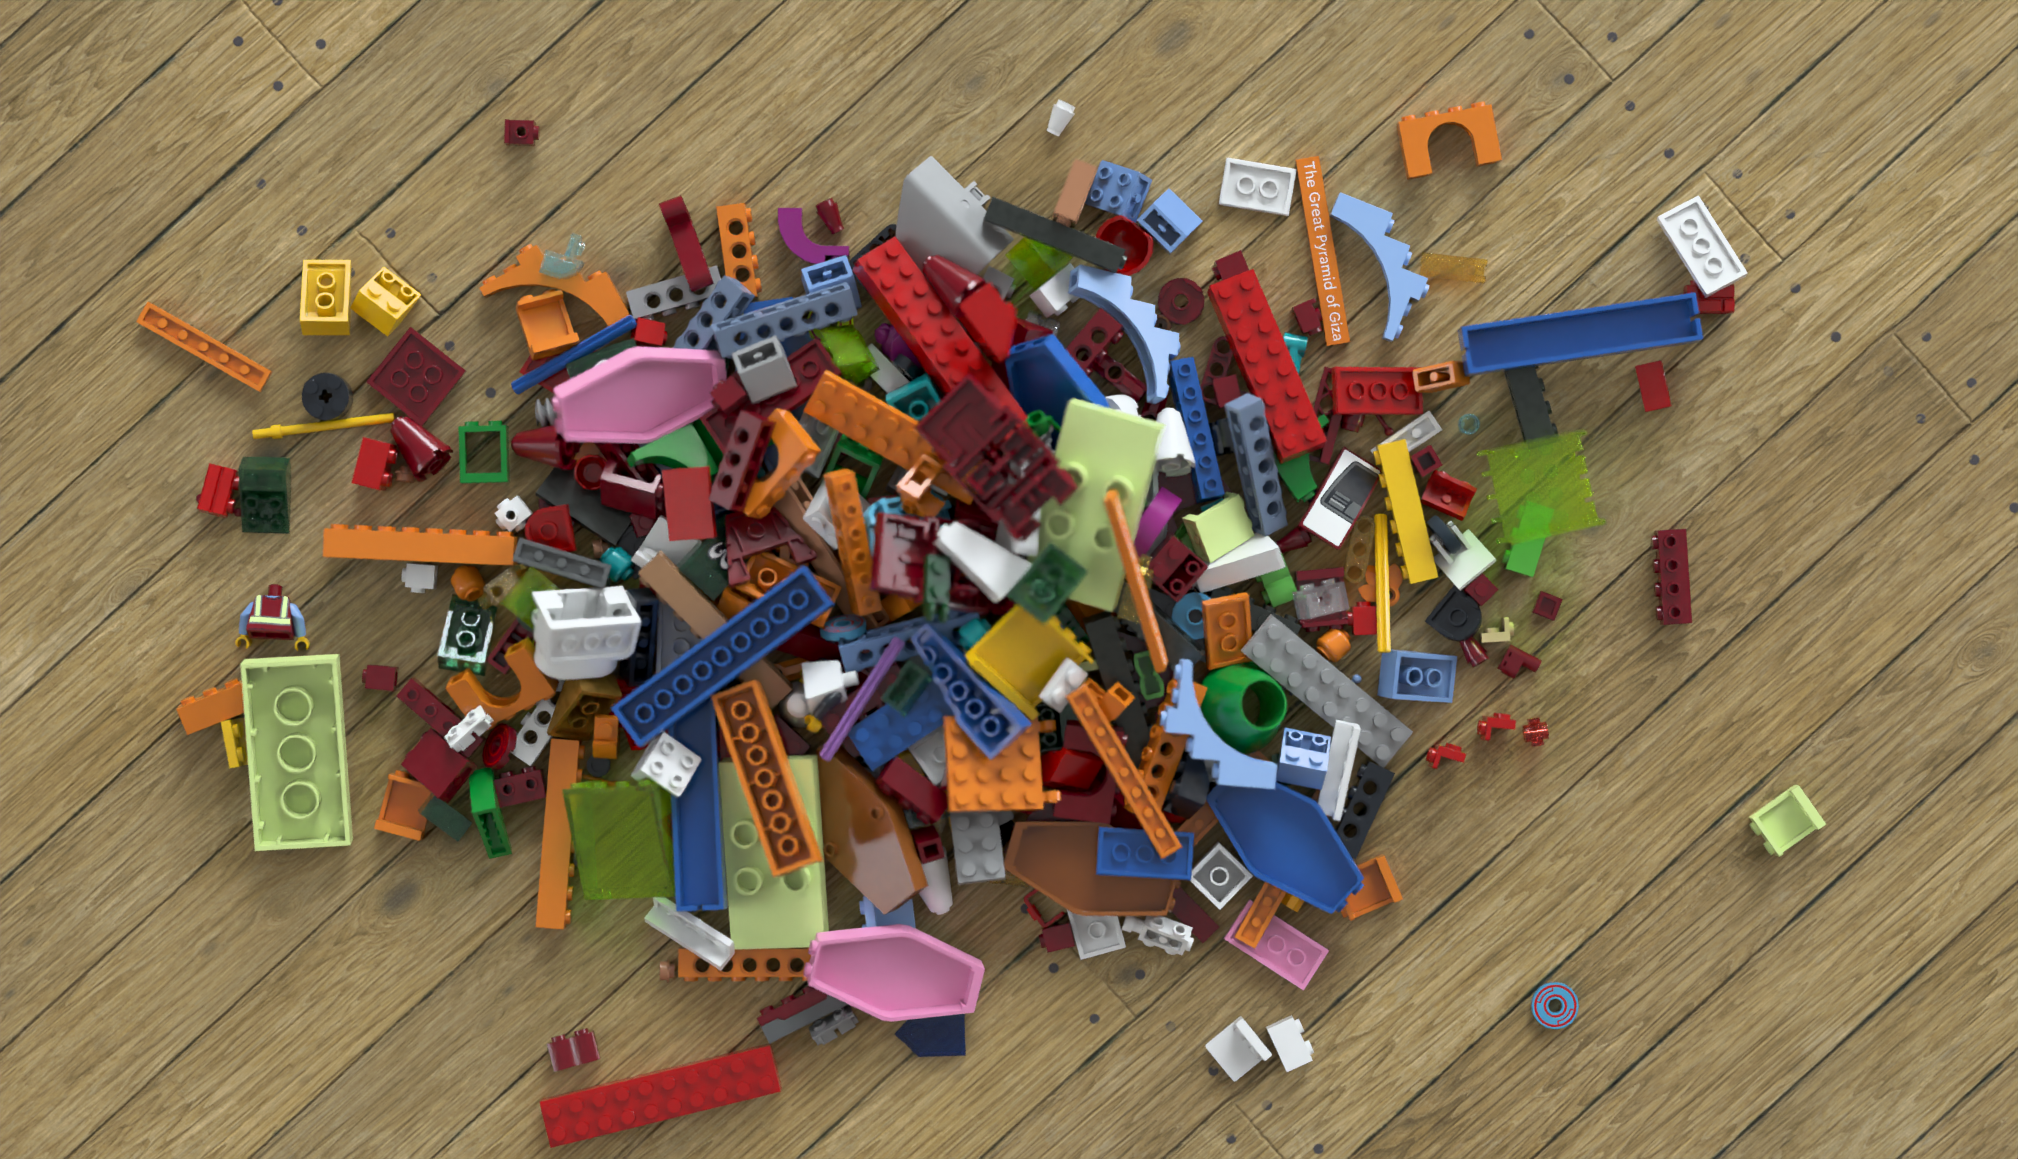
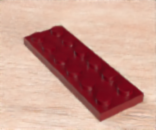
M817 337L787 357L797 387L755 404L749 399L728 416L723 410L719 413L714 408L700 418L724 455L741 410L755 412L765 418H768L776 408L792 412L811 398L826 370L840 378L844 376Z

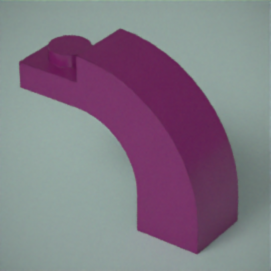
M778 208V225L781 236L788 248L797 257L813 265L825 262L826 257H830V260L844 255L850 257L849 246H821L813 243L806 237L803 230L802 208Z
M1164 487L1157 493L1139 522L1133 544L1139 564L1182 501V499Z

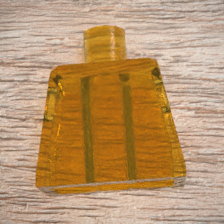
M524 565L512 566L483 587L485 593L478 598V602L485 610L492 605L495 607L504 605L533 586L535 581Z

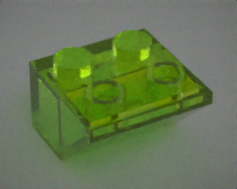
M1023 237L1005 254L1007 259L1034 290H1037L1073 258L1069 254Z
M853 324L826 327L820 330L824 337L821 340L823 346L833 355L831 358L833 365L840 369L846 379L850 378L855 384H858L880 370L862 334Z
M530 566L500 604L534 631L535 625L532 621V614L538 607L532 597L533 592L559 591L560 589L538 570Z

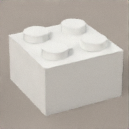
M1217 842L1192 867V878L1190 881L1216 907L1221 909L1253 875Z

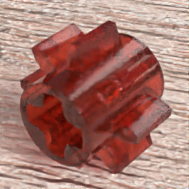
M1538 717L1527 719L1528 724L1522 725L1525 743L1531 742L1533 747L1544 745L1543 740L1549 739L1546 721L1540 722Z

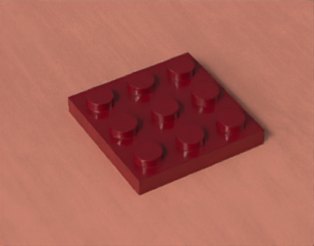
M410 327L367 380V383L419 425L424 426L467 371Z

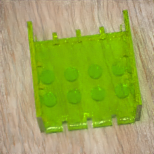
M1586 430L1565 431L1477 451V456L1487 455L1490 470L1481 472L1482 477L1491 476L1495 493L1486 495L1487 500L1496 499L1500 517L1492 518L1491 521L1492 523L1501 522L1504 538L1496 539V544L1507 542L1514 545L1606 524L1605 519L1597 517L1594 501L1585 502L1584 499L1592 497L1593 493L1589 477L1580 479V475L1588 473L1584 454L1575 456V452L1583 450L1580 436L1587 435Z

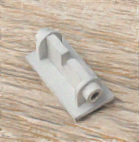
M479 705L475 710L470 711L463 721L453 726L445 738L451 748H454L457 752L460 750L464 751L476 740L471 733L474 731L478 736L482 735L492 726L491 723L494 720L488 714L486 715L482 706Z

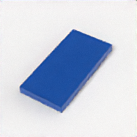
M1099 827L1096 875L1191 880L1194 833L1174 832L1182 847L1161 859L1144 830Z

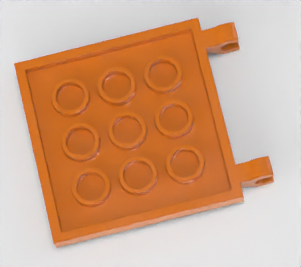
M1024 715L1032 725L1016 741L990 760L958 725L955 719L956 716H944L943 728L949 812L1044 809L1043 803H1057V801H1061L1060 791L1042 792L1039 733H1052L1053 730H1056L1055 720L1038 722V716L1031 720L1027 715Z

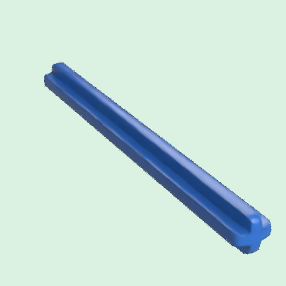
M627 315L511 383L513 391L516 394L526 391L637 326L634 317Z

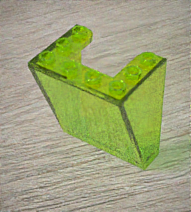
M651 779L639 780L638 785H630V781H616V786H607V782H602V780H590L571 783V788L562 789L585 900L676 896L672 803L669 791Z

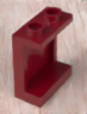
M607 460L600 477L601 504L656 519L658 512L663 511L665 506L662 475L657 474L652 484L617 475V462Z
M1344 567L1295 571L1296 590L1299 598H1297L1299 624L1301 628L1306 629V632L1320 631V626L1328 625L1329 629H1343V624H1348L1343 579Z
M432 728L422 734L418 744L406 754L405 760L401 763L409 773L438 799L447 803L451 801L478 767L473 761L465 758L454 748H451L443 736Z

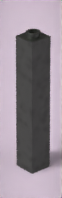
M992 197L983 219L986 222L1114 273L1117 272L1118 268L1122 270L1127 260V256L1124 255L1125 249L995 197Z

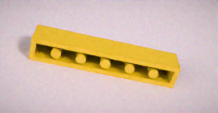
M1400 439L1376 445L1377 451H1373L1376 465L1380 464L1382 474H1378L1381 488H1386L1388 496L1384 497L1387 511L1391 510L1393 520H1389L1392 534L1396 533L1398 543H1395L1398 557L1402 556L1404 563L1403 566H1400L1402 577L1404 580L1408 579L1410 584L1437 578V569L1406 440Z

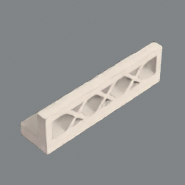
M1340 720L1335 721L1330 743L1327 773L1317 802L1326 815L1332 816L1333 820L1338 821L1341 820L1361 731L1359 724Z
M658 892L654 895V906L645 916V922L721 971L735 954L734 942L689 912L676 911V904Z

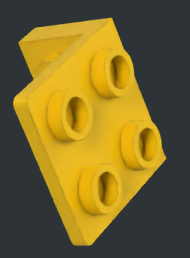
M245 717L222 721L221 726L229 768L248 765Z

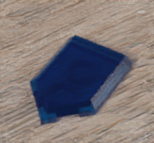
M965 1014L907 1020L895 1033L918 1057L966 1056Z

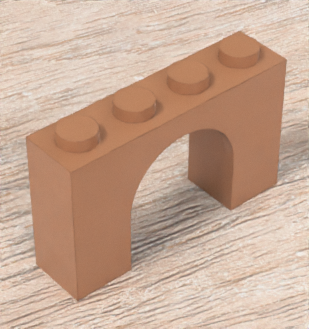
M1077 159L1074 160L1055 208L1053 221L1075 229L1096 176L1097 167Z

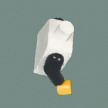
M822 657L818 658L815 662L802 663V669L800 670L802 678L799 682L805 687L806 700L810 712L813 714V716H805L804 721L808 724L807 729L814 733L820 730L821 720L839 703L847 700L846 687L859 685L857 671L843 673L840 661H833Z

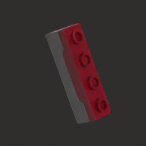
M807 986L802 989L803 994L797 997L791 994L780 1000L782 1002L781 1005L775 1008L769 1005L761 1009V1015L757 1017V1020L770 1044L847 1005V1003L816 988Z

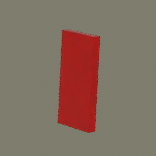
M1332 367L1333 415H1423V392L1415 391L1413 370L1422 367Z

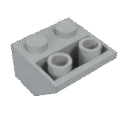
M776 335L732 353L738 373L753 404L797 387L783 346Z

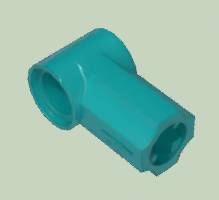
M1284 332L1283 339L1299 374L1301 359L1305 354L1308 337Z

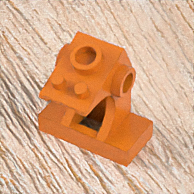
M924 454L897 485L896 491L901 493V507L906 513L921 517L926 515L935 517L944 507L945 502L930 493V486L942 473L943 466Z

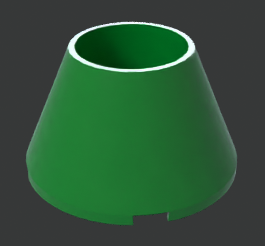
M1250 661L1212 669L1205 676L1201 684L1207 690L1201 703L1200 711L1212 731L1224 743L1242 754L1254 753L1268 745L1276 736L1287 710L1285 693L1275 679L1259 665ZM1247 687H1250L1256 693L1260 703L1259 717L1254 725L1246 719L1242 711V696Z

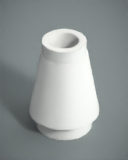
M1058 99L1057 103L1053 105L1046 131L1060 136V133L1075 115L1073 113L1075 107Z

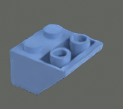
M1170 189L1164 192L1136 220V223L1153 237V240L1169 255L1203 222Z
M846 255L801 269V281L806 294L846 282L851 288L856 309L861 308L855 278ZM828 304L825 311H832L835 308V304Z
M1284 728L1277 762L1276 781L1322 790L1327 773L1331 737Z

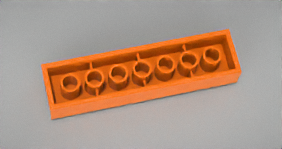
M331 524V529L324 528L323 557L518 566V562L513 561V557L520 537H514V532L497 531V536H490V531L473 530V535H466L467 530L449 529V534H443V529L426 528L425 533H419V528L402 527V532H396V527L378 526V531H374L372 526L354 525V530L349 529V525Z
M752 680L712 695L711 699L773 877H782L823 862L761 681Z

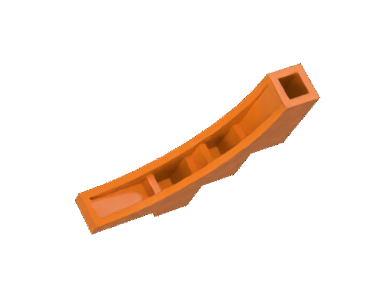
M532 244L519 250L520 254L516 256L520 263L519 266L513 264L505 268L503 275L498 278L495 275L487 278L482 282L484 285L479 288L486 298L503 290L521 286H543L563 290L589 304L604 319L608 326L627 315H631L606 271L601 273L599 270L588 276L589 281L585 282L573 259L567 260L564 257L555 262V267L551 269L539 246L535 245L533 247Z

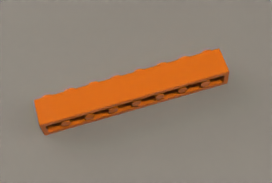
M551 738L535 926L539 928L564 930L566 924L571 923L572 911L568 910V901L573 899V887L570 886V877L575 875V863L571 862L572 853L576 854L577 840L573 838L574 830L579 828V816H575L576 806L580 807L581 792H577L578 783H582L583 769H579L580 759L584 760L585 745H581L582 740Z

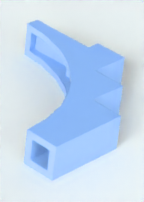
M1340 192L1330 217L1346 224L1361 236L1372 249L1381 265L1387 283L1389 300L1387 323L1382 339L1392 342L1394 337L1399 338L1403 325H1400L1403 316L1407 317L1412 304L1409 303V299L1418 302L1420 297L1425 298L1430 286L1426 284L1428 278L1403 269L1402 266L1408 265L1412 255L1409 252L1410 245L1384 235L1385 232L1390 233L1395 221L1391 219L1393 213Z
M1078 265L1070 271L1068 294L1085 299L1102 308L1123 326L1124 331L1136 348L1143 366L1147 385V403L1157 404L1165 399L1168 394L1167 375L1170 371V363L1168 361L1179 354L1181 347L1179 333L1155 328L1157 320L1155 305L1130 299L1133 293L1132 277L1085 265Z
M1180 659L1179 665H1175L1174 679H1178L1177 688H1173L1172 703H1175V706L1165 705V711H1161L1160 725L1163 726L1166 732L1191 734V737H1187L1186 752H1189L1191 758L1217 760V764L1213 763L1212 778H1215L1217 784L1275 789L1277 765L1274 762L1259 760L1242 754L1224 743L1212 731L1202 716L1195 698L1192 682V662L1187 659Z

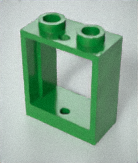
M479 421L464 422L465 426H458L460 483L510 482L508 425H502V421H488V425L479 426ZM467 432H500L501 472L467 473Z
M843 434L835 448L825 474L847 469L837 464L841 452L872 466L873 468L868 478L854 472L858 493L866 499L885 457Z

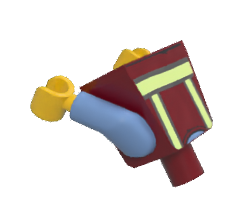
M269 585L268 595H257L254 602L249 603L241 613L239 633L241 636L235 641L237 647L241 646V639L246 641V649H248L252 645V639L294 640L297 637L295 649L299 651L298 643L302 641L306 643V649L308 650L310 642L304 637L306 635L304 617L297 605L291 603L288 596H282L283 587L281 585Z

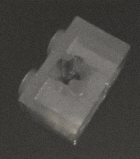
M1335 578L1321 580V585L1315 587L1314 583L1304 584L1300 586V590L1292 592L1298 620L1316 618L1350 609L1344 581L1335 582Z

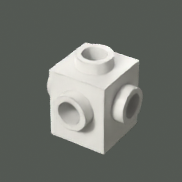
M516 496L511 501L508 498L497 506L499 510L495 515L498 518L495 521L503 531L507 529L509 532H513L515 530L518 533L525 528L526 521L533 513L520 496ZM512 511L515 512V518L513 520L510 518V513Z

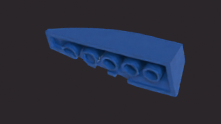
M926 622L911 637L925 665H928L932 672L933 680L942 690L947 705L952 708L958 725L990 760L1016 741L1032 725L1007 697L970 665L965 654L932 624Z

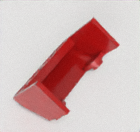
M988 282L959 304L966 315L958 319L990 361L1001 363L1009 357L1017 322L1015 315L1018 312L1010 302L1006 304L993 285Z

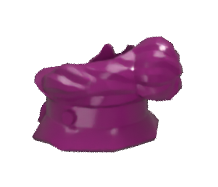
M882 323L875 329L874 336L876 342L882 344L883 353L892 362L901 353L909 358L919 369L923 367L892 324Z

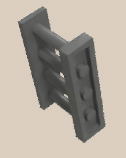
M519 538L513 561L598 588L605 589V587H610L611 579L608 576L611 565Z

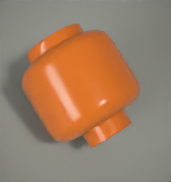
M463 565L458 567L450 580L457 596L467 601H474L480 598L486 586L479 570L474 566Z
M1328 629L1317 639L1316 652L1328 662H1338L1350 651L1351 644L1349 640L1351 638L1343 629Z

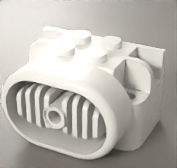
M623 586L605 587V589L587 588L533 592L532 597L538 607L532 614V621L535 625L534 639L536 641L534 662L546 675L561 680L603 677L614 671L618 660L626 659L633 654L641 620Z

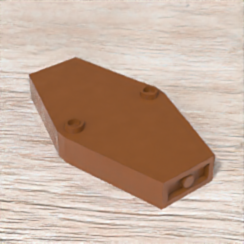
M823 744L815 751L818 757L824 856L884 915L899 909L928 887L902 807L894 796H888L879 789V785L875 783L876 778L841 745L830 761L821 758L820 752L825 746Z
M1015 821L1004 857V869L1072 913L1081 916H1167L1168 911H1173L1176 898H1172L1174 889H1179L1182 880L1096 875L1098 828H1114L1111 825L1090 821Z

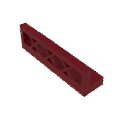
M1324 367L1313 407L1316 416L1318 409L1325 416L1331 413L1327 431L1324 433L1327 442L1322 448L1319 458L1309 455L1310 461L1325 465L1330 463L1342 415H1333V409L1324 413L1319 405L1321 399L1327 395H1330L1333 400L1332 390L1330 391L1326 384L1327 374H1332V368ZM1325 386L1327 393L1322 395Z

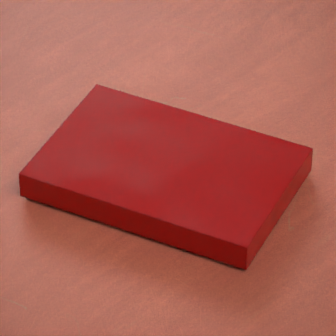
M701 466L662 470L669 541L717 537L713 501L709 500L712 487L710 467Z

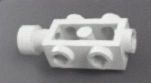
M1126 916L1122 926L1124 931L1139 933L1138 940L1143 941L1146 946L1163 948L1170 955H1183L1185 950L1190 951L1194 938L1190 937L1193 927L1162 916H1146L1145 920L1137 918V916Z

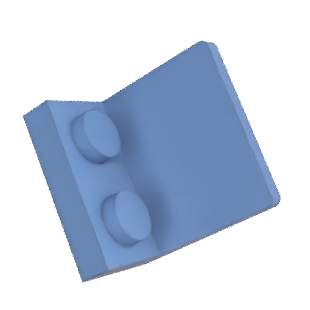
M1102 160L1085 204L1116 215H1122L1136 223L1152 179L1138 171Z

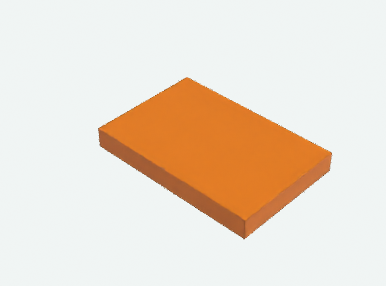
M1244 592L1201 601L1206 667L1211 670L1252 661L1241 651L1252 637L1249 595Z

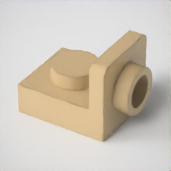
M1509 617L1502 618V632H1499V627L1485 628V633L1479 634L1480 643L1510 641V636H1514L1513 622H1509Z

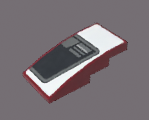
M1343 446L1321 481L1319 489L1315 493L1316 495L1309 503V507L1298 526L1334 549L1339 550L1379 481L1378 474H1382L1381 469Z

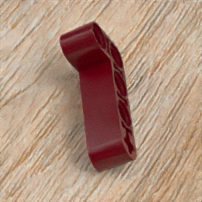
M680 195L659 203L691 292L713 285V278L682 196Z

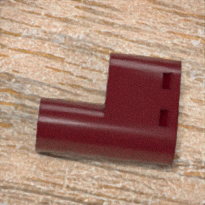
M1510 644L1497 669L1514 679L1521 666L1536 673L1542 660Z

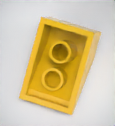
M303 260L300 307L302 335H350L351 260Z

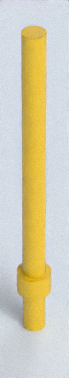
M394 413L290 426H281V424L271 425V428L252 430L253 439L270 437L272 439H281L286 435L392 423L395 420Z

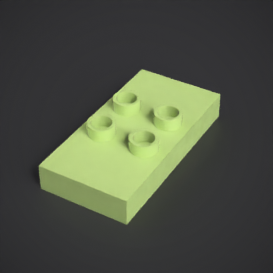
M1075 398L1069 401L1055 457L1061 461L1059 464L1060 468L1065 469L1073 478L1072 481L1079 486V489L1063 505L1057 503V500L1052 497L1041 507L1040 523L1042 525L1039 527L1037 556L1028 555L1027 561L1033 566L1023 575L1021 585L1030 587L1032 580L1040 579L1044 583V590L1048 588L1053 589L1058 596L1108 611H1113L1117 607L1126 573L1104 500L1108 491L1117 489L1134 544L1165 424Z
M340 655L244 659L241 663L255 851L351 845L353 831Z
M817 755L787 756L823 862L782 877H773L733 759L724 758L719 762L730 936L734 942V949L809 947L811 940L815 941L816 933L829 931Z

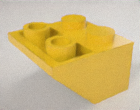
M383 267L359 290L350 309L388 337L400 325L421 297V294Z

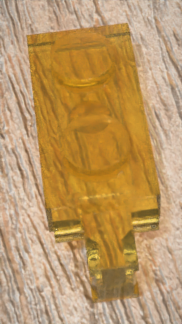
M1142 554L1139 565L1149 594L1153 580V570L1148 569L1151 557ZM1127 580L1117 617L1141 623Z

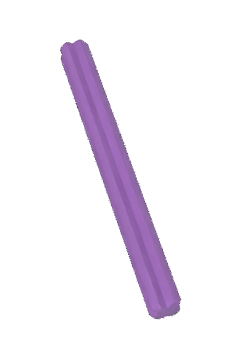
M897 637L893 638L820 752L821 758L826 761L832 759L905 645L904 641Z

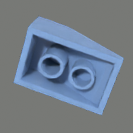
M1391 649L1389 653H1382L1377 696L1390 699L1452 703L1457 656Z

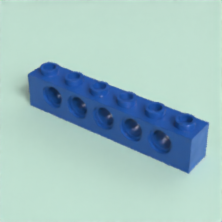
M1194 357L1170 361L1168 379L1176 411L1181 413L1195 459V468L1191 467L1190 477L1196 503L1220 499L1225 493Z

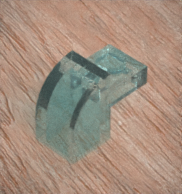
M572 233L565 255L546 250L539 273L556 279H569L577 275L585 264L583 261L576 259L577 255H582L585 243L582 242L583 237Z

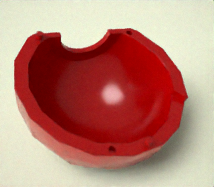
M1122 215L1108 219L1098 229L1095 238L1125 249L1124 255L1127 256V260L1122 270L1118 268L1116 272L1118 274L1130 276L1139 272L1149 263L1153 253V237L1138 224Z

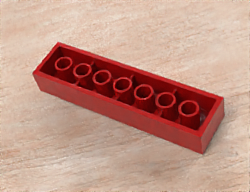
M1254 269L1210 285L1207 294L1223 332L1227 337L1249 393L1261 398L1265 405L1264 412L1269 426L1270 441L1279 463H1285L1323 448L1327 442Z

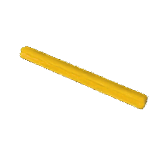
M1376 514L1374 516L1377 649L1379 653H1389L1391 651L1388 525L1386 514Z

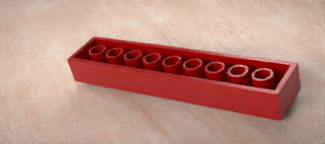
M896 237L857 259L852 271L944 396L971 373L989 393L991 392L1001 402L1000 405L1002 407L1008 405L1010 410L1015 412L1028 426L1026 422L1027 415ZM1018 424L1011 432H1009L997 445L993 441L989 444V446L995 451L997 455L1003 452V450L1000 448L1001 444L1004 443L1016 431L1017 428L1022 427L1020 424ZM984 449L988 457L992 459L993 456L986 449Z
M768 1043L543 1098L539 1103L550 1148L778 1093L781 1092L782 1086L772 1045Z

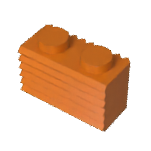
M1449 361L1413 370L1415 391L1433 393L1470 384V377H1465L1463 362Z

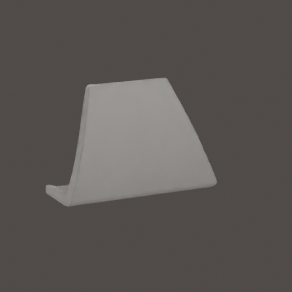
M932 156L928 157L904 178L895 237L922 273L924 261L931 255H940L978 275L1014 239L1004 228L983 220L987 212L983 206L991 197L988 194L985 196L976 187L978 184L975 181L964 189Z

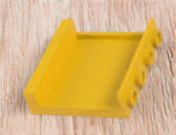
M1026 595L1021 600L1024 605L1018 603L965 654V657L976 671L1033 720L1039 715L1035 707L1043 700L1039 697L1040 693L1066 657L1078 666L1085 659L1091 664L1094 661L1089 655L1091 649L1083 641L1078 643L1075 640V634L1068 627L1065 629L1059 626L1061 622L1054 614L1051 613L1048 616L1047 614L1037 612L1045 613L1046 608L1037 599L1032 601ZM1025 604L1031 605L1032 610L1038 614L1034 615L1031 611L1026 610Z

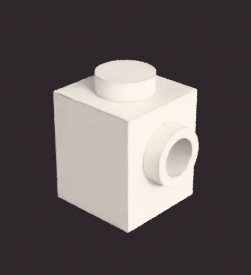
M407 563V567L402 570V582H405V587H411V592L425 593V589H436L438 566Z

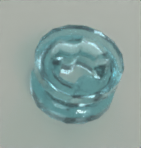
M1465 414L1458 420V429L1465 435L1474 434L1480 427V421L1474 414ZM1465 418L1467 420H1470V418L1474 420L1472 424L1474 429L1472 431L1470 428L1468 431L1463 428L1465 426L1463 422Z

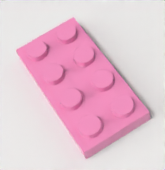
M1249 899L1224 939L1304 990L1329 950L1275 915L1272 917L1255 949L1234 938L1253 904V901Z

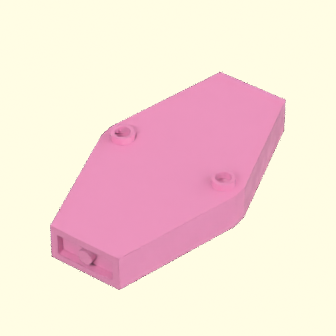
M650 347L628 349L554 388L555 398H552L551 401L554 412H557V419L554 420L555 429L558 434L561 433L566 441L651 443L701 418L715 408L710 402L714 398L709 392L713 390V386L717 382L727 380L725 360L717 350Z
M894 924L816 933L815 941L811 940L809 954H811L810 962L805 964L804 976L807 978L809 986L876 1018L892 1022L974 1013L985 968L981 960L909 925Z

